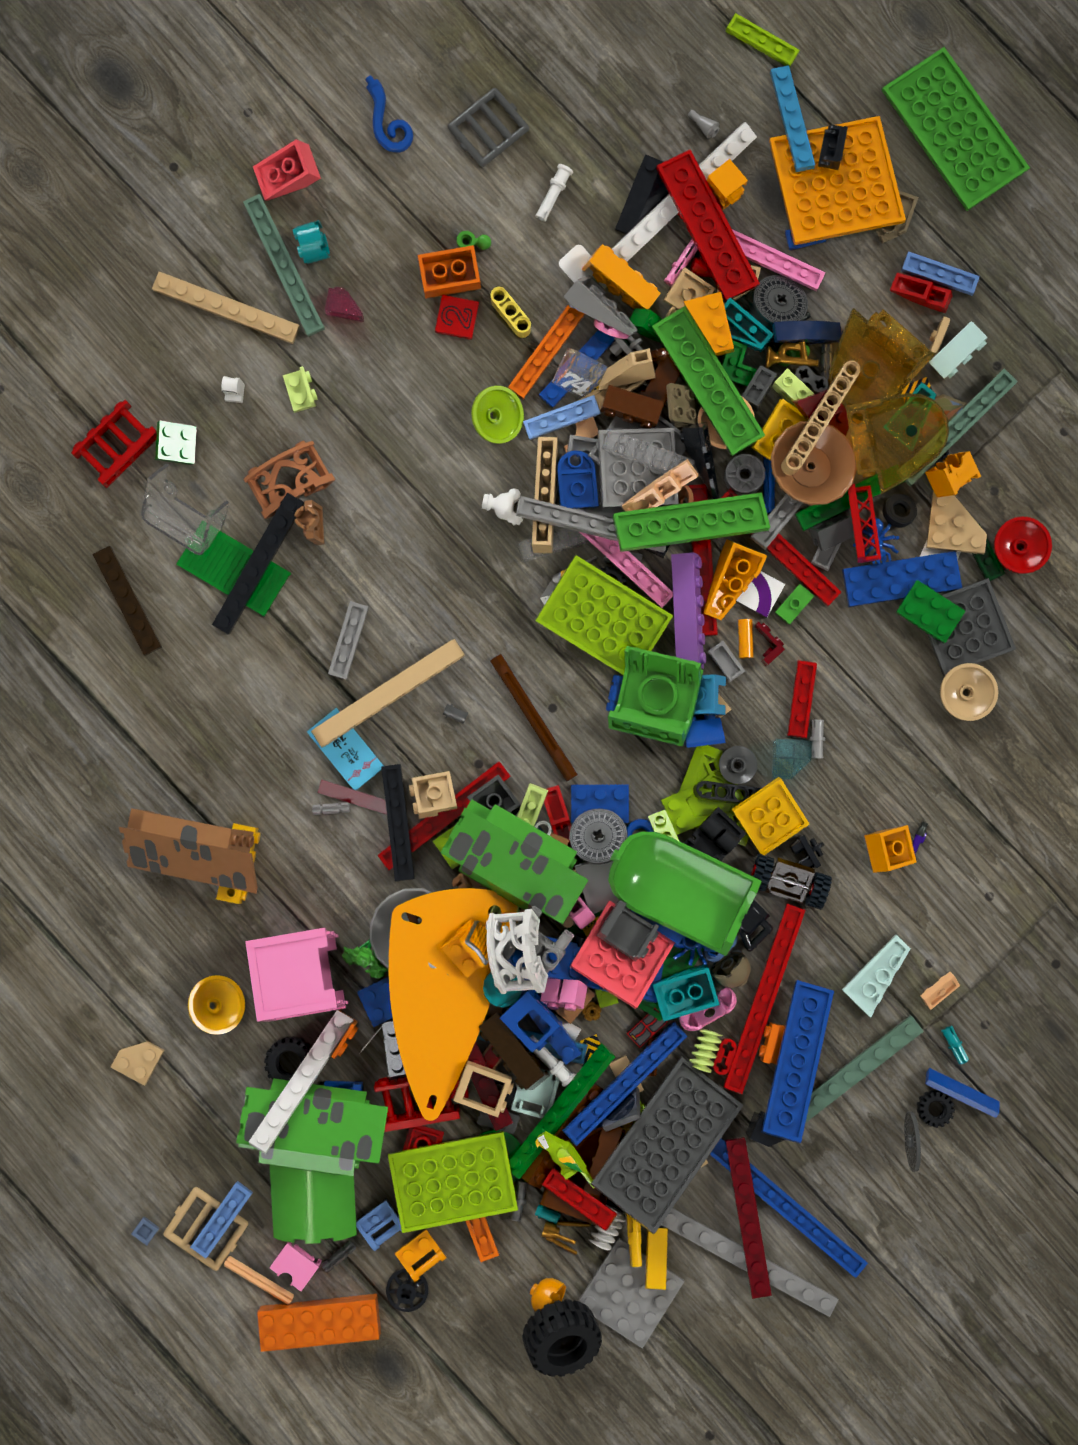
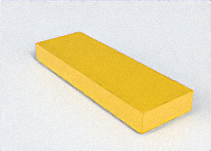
M658 1228L655 1234L647 1230L645 1289L666 1290L667 1228Z

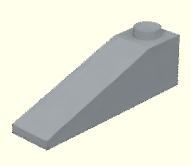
M591 275L578 279L564 295L567 304L573 309L629 336L638 331L623 312L617 311L615 301L607 299L605 296L606 290Z

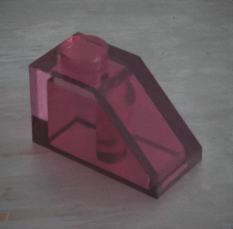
M342 287L329 288L325 305L326 315L364 322L363 313L348 291H345Z

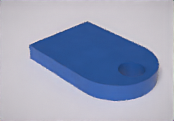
M582 451L567 452L559 460L556 469L560 506L571 509L598 507L596 470L592 458ZM577 456L580 459V464L577 466L572 465L570 457Z

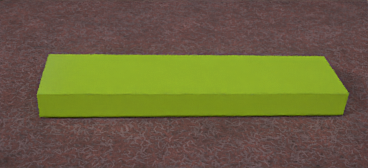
M736 13L725 31L784 66L789 65L791 67L800 51Z

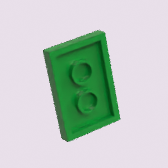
M916 580L895 613L944 644L964 615L965 610Z

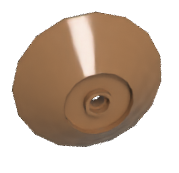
M801 421L786 428L775 441L771 454L772 474L779 487L792 499L808 505L829 504L841 498L853 484L857 471L855 451L848 438L837 428L828 424L802 467L793 475L785 474L781 469V464L808 422ZM808 430L809 435L815 436L813 431ZM798 446L800 451L805 452L803 446ZM788 461L791 467H796L794 462ZM808 464L812 465L813 469H809Z

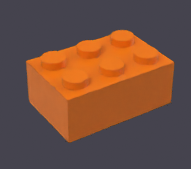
M474 245L418 255L425 299L481 289Z

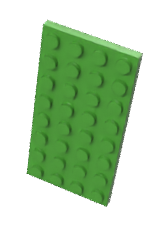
M945 47L882 88L881 91L966 211H969L1030 169Z

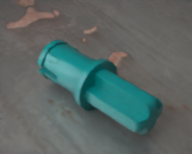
M953 1026L942 1029L941 1032L947 1040L948 1048L952 1050L958 1064L961 1065L968 1062L969 1058L962 1046L963 1042L959 1040Z

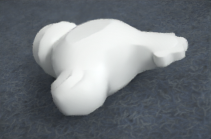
M510 489L509 492L502 493L496 498H493L492 494H484L482 509L487 511L491 508L494 509L498 518L507 520L513 526L516 524L520 525L523 521L522 517L516 516L514 512V504L521 496L518 489Z

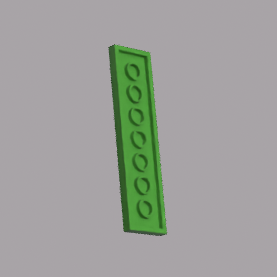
M682 307L654 324L652 329L665 350L669 352L670 358L731 456L765 437L763 430L686 307Z
M762 493L613 514L620 552L763 532L770 529Z

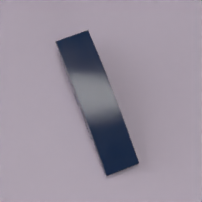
M781 321L772 324L775 343L805 342L806 344H820L843 341L840 322Z

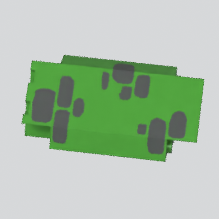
M471 800L467 808H464L461 818L456 823L449 836L450 838L440 852L460 864L458 870L460 873L493 890L524 910L536 906L542 913L561 924L565 922L588 882V879L572 870L577 861L574 858L577 851L496 804L492 810H489L476 801Z
M273 1079L270 1090L246 1087L245 1105L242 1108L240 1130L236 1143L239 1144L238 1147L258 1150L249 1144V1140L288 1084V1080ZM312 1084L268 1152L265 1154L259 1150L258 1163L353 1176L355 1168L359 1169L360 1161L379 1164L388 1107L369 1104L370 1100H366L367 1092Z

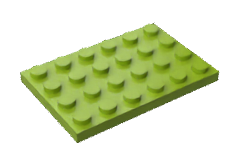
M575 555L535 621L624 675V651L626 647L630 646L652 651L673 615Z
M504 1131L388 1153L402 1233L518 1210Z

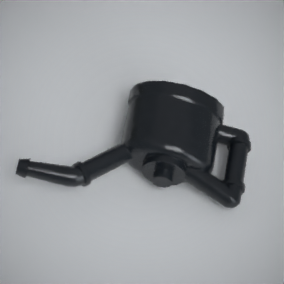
M753 900L747 914H745L738 931L746 950L749 952L757 948L761 941L768 934L770 935V932L773 930L772 925L767 921L770 915L755 900ZM761 925L763 929L751 941L749 935Z

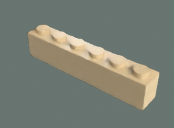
M538 437L535 499L555 504L556 469L559 448L557 437ZM533 520V553H553L554 525Z

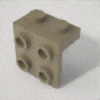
M667 384L670 421L674 422V426L679 430L685 425L697 424L695 396L691 389L685 385Z

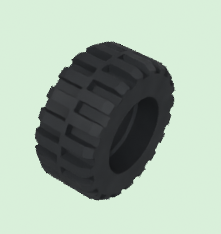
M564 1299V1301H554L550 1305L548 1303L541 1310L535 1311V1315L528 1319V1324H525L522 1335L523 1344L534 1369L544 1375L547 1374L551 1377L558 1375L562 1377L568 1373L570 1375L574 1374L576 1370L585 1368L587 1363L590 1364L593 1361V1357L597 1356L601 1347L602 1335L592 1311L587 1305L576 1300L572 1302L570 1299Z

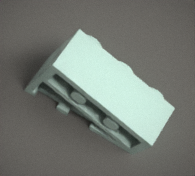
M971 321L929 361V364L944 379L947 376L952 378L958 372L956 368L961 363L965 365L972 358L971 354L976 349L980 351L987 344V336Z

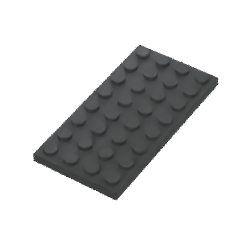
M683 1057L678 1060L640 1113L641 1118L635 1120L590 1183L652 1234L656 1233L743 1107L740 1102L701 1071L692 1067L693 1065Z

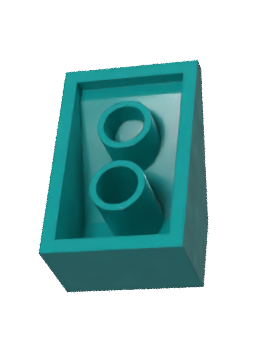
M703 964L686 969L652 984L663 1022L720 1005L708 965Z

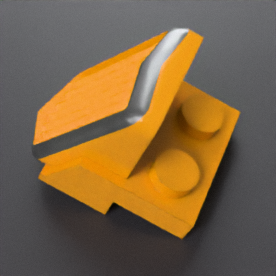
M469 920L456 931L454 937L441 947L467 978L479 967H485L489 961L486 924L480 921L472 922V920Z

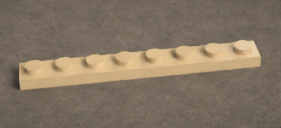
M158 272L152 290L291 344L294 343L300 326L296 323L162 272Z

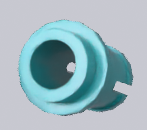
M539 1204L535 1215L538 1216V1219L543 1218L557 1224L561 1212Z

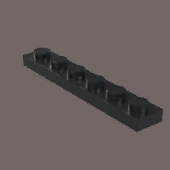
M401 764L381 766L395 882L413 880L415 875Z

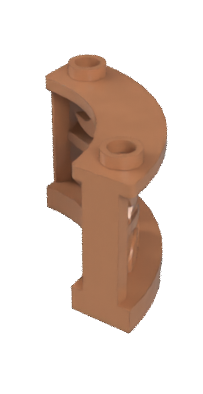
M301 441L295 447L248 471L249 475L244 478L245 483L248 482L263 511L261 513L265 519L275 515L287 493L297 498L302 494L307 497L315 492L326 489L336 480L332 473H328L313 446L315 445L313 441L307 443ZM308 453L313 463L305 466L308 459L307 457L304 460L300 459L301 454ZM281 467L300 470L295 479L296 488L294 490L284 484L276 485V479ZM316 467L321 477H319L312 469ZM262 476L265 477V481L261 482L263 486L269 485V488L263 491L257 482ZM303 476L304 479H308V482L305 484L300 482ZM279 489H284L285 494L283 496H279L280 491H277L276 493L275 491ZM266 494H269L270 503L265 496Z

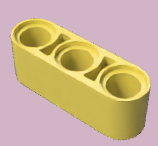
M495 287L490 294L492 306L518 337H527L531 332L529 318L503 287ZM496 295H502L504 299L501 301H497L494 299V297ZM513 309L516 313L509 316L506 314V311ZM519 324H525L527 325V329L519 330L517 326Z

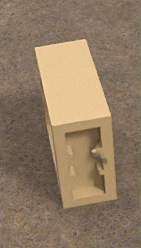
M467 1060L453 1101L498 1117L499 1113H503L506 1108L507 1102L504 1101L506 1095H510L514 1086V1083L511 1082L512 1076ZM473 1071L504 1083L495 1108L464 1097Z

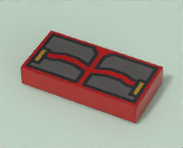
M647 1013L627 1032V1035L641 1048L668 1021L663 1022V1019L658 1021V1019Z

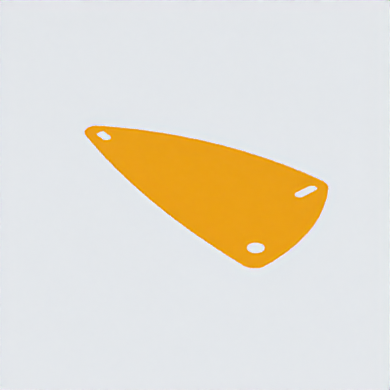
M459 888L437 891L408 900L396 906L392 912L389 938V991L393 1024L409 1085L422 1116L429 1121L438 1118L451 1095L480 1032L479 1026L483 1024L490 1006L483 991L484 980L491 972L489 961L485 967H479L467 978L441 947L454 937L456 931L469 920H472V922L480 921L486 924L489 918L488 910L493 905L500 907L501 914L517 913V905L498 895L493 890ZM406 912L421 917L422 922L414 924L403 920L401 916ZM501 922L502 924H501L500 933H502V931H503L502 926H504V925L508 926L509 931H510V924H509V922ZM428 962L437 968H431L428 965ZM431 1095L437 1097L434 1109L427 1108Z

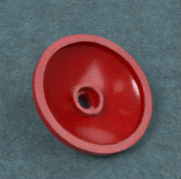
M1023 516L1016 517L1005 522L997 531L994 539V551L997 559L1006 569L1014 573L1028 574L1046 564L1052 552V539L1047 528L1038 520ZM1017 544L1022 546L1021 551L1017 549Z

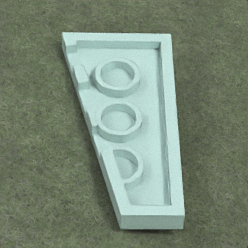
M894 935L842 991L871 1018L876 1006L880 1003L884 992L891 984L895 973L899 970L911 948L897 935Z

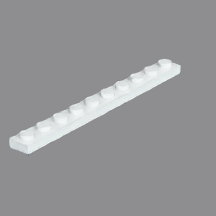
M746 122L742 123L699 164L706 180L712 172L727 160L731 159L733 161L757 138ZM670 194L612 248L617 257L626 261L631 259L678 213Z

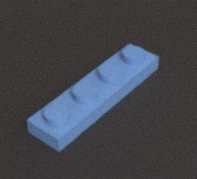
M909 251L901 269L902 272L971 296L975 292L980 277Z
M237 1181L190 1248L204 1258H207L253 1192Z

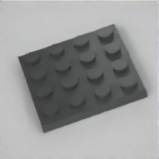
M989 578L942 595L965 610L964 615L946 643L943 644L927 633L943 676L958 665L966 663L978 664L1016 650Z

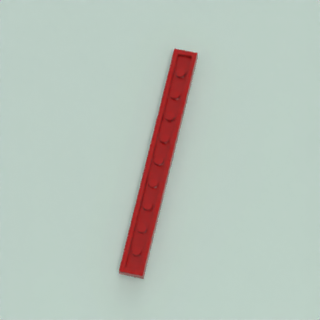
M786 903L740 1036L731 1068L723 1086L726 1089L743 1094L806 911L804 909Z

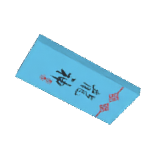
M335 708L309 729L307 733L352 789L358 790L382 770L381 766L384 765L354 728L321 748L311 731L340 712Z

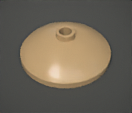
M966 663L952 668L945 675L940 687V697L944 708L952 716L964 721H974L985 717L993 710L998 699V686L994 676L986 668L978 664ZM964 689L968 690V696L963 695Z

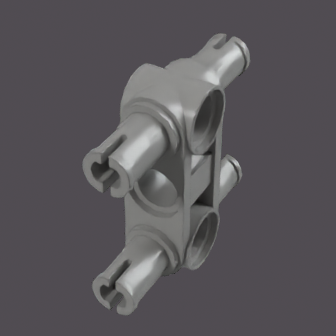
M532 906L531 909L539 918L542 911L536 906ZM518 921L516 926L522 924L523 921ZM566 929L556 942L551 941L538 931V945H535L536 956L541 957L547 974L559 964L565 955L566 947L574 937ZM522 937L518 939L520 943H522ZM512 940L507 943L502 953L506 960H509L517 949L513 945ZM548 953H554L557 956V960H551Z

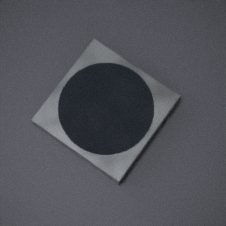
M638 1087L602 1121L603 1129L606 1132L641 1118L640 1091Z

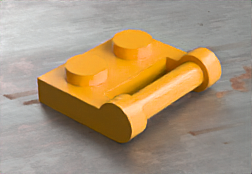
M424 1229L395 1252L396 1257L414 1282H417L422 1274L440 1260L444 1261L447 1258L427 1229ZM431 1250L435 1251L436 1254L416 1270L413 1269V1264Z

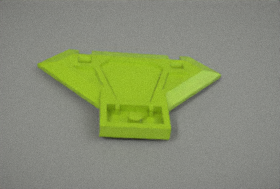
M709 745L697 746L679 792L661 800L676 835L694 827L698 828L717 807L734 821L733 816L735 815L731 809L738 804L698 799L693 793L694 786L701 781L733 784L724 779L719 770V760L723 754L722 750ZM712 762L716 768V770L712 771L709 766V764ZM702 786L699 788V791H702L703 795V793L712 792V789L707 790ZM719 787L717 795L723 798L726 794L725 789ZM739 789L736 790V798L742 800L743 795ZM740 822L736 823L745 832ZM746 834L738 844L746 847L749 839L748 835Z

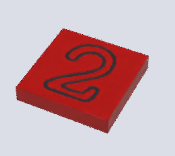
M442 295L435 333L472 340L479 302Z

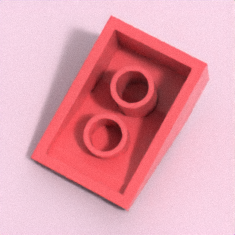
M297 139L253 166L265 201L306 188L321 179L309 144Z

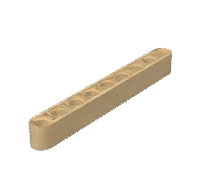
M455 639L449 641L311 731L321 748L325 747L465 656L464 652Z

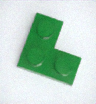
M733 341L734 352L724 354L721 365L733 383L747 387L758 369L742 364L747 345Z

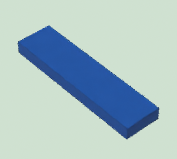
M931 1068L927 1070L926 1085L994 1118L999 1115L1000 1101Z

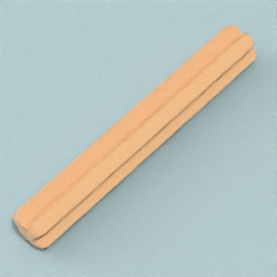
M229 1256L224 1263L226 1268L285 1304L289 1305L294 1294L235 1258Z

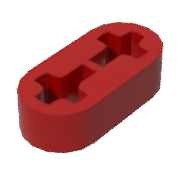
M730 1038L721 1040L722 1042L718 1045L719 1051H716L717 1057L713 1060V1069L719 1075L729 1072L737 1050L736 1043ZM728 1042H731L730 1045L733 1049L728 1050L727 1055H724L725 1049L723 1044L727 1045ZM724 1057V1064L726 1065V1069L722 1068L721 1071H719V1067L716 1066V1064L721 1063L722 1058Z

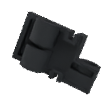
M717 807L692 834L695 839L688 838L684 844L722 861L747 833Z

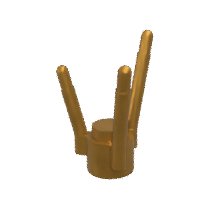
M546 1221L541 1237L577 1255V1251L556 1240L558 1238L576 1244L575 1240L560 1235V1228L557 1225L590 1227L591 1224L558 1221L555 1224Z

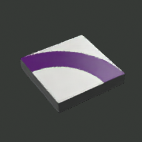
M761 571L757 578H754L747 586L748 589L742 592L736 602L767 618L785 584Z

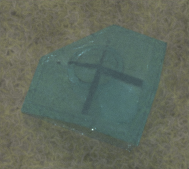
M793 739L773 740L772 778L792 779L811 761L812 741Z

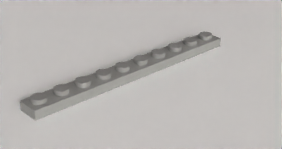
M671 1209L662 1222V1226L747 1272L742 1245L677 1209ZM766 1259L770 1285L829 1317L831 1316L839 1300L837 1297Z

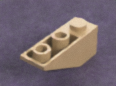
M650 348L631 352L597 375L599 390L607 389L608 385L616 387L656 378Z

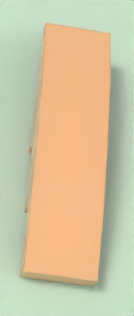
M687 459L625 502L622 508L626 512L658 507L665 502V499L679 492L682 486L696 479L698 473Z

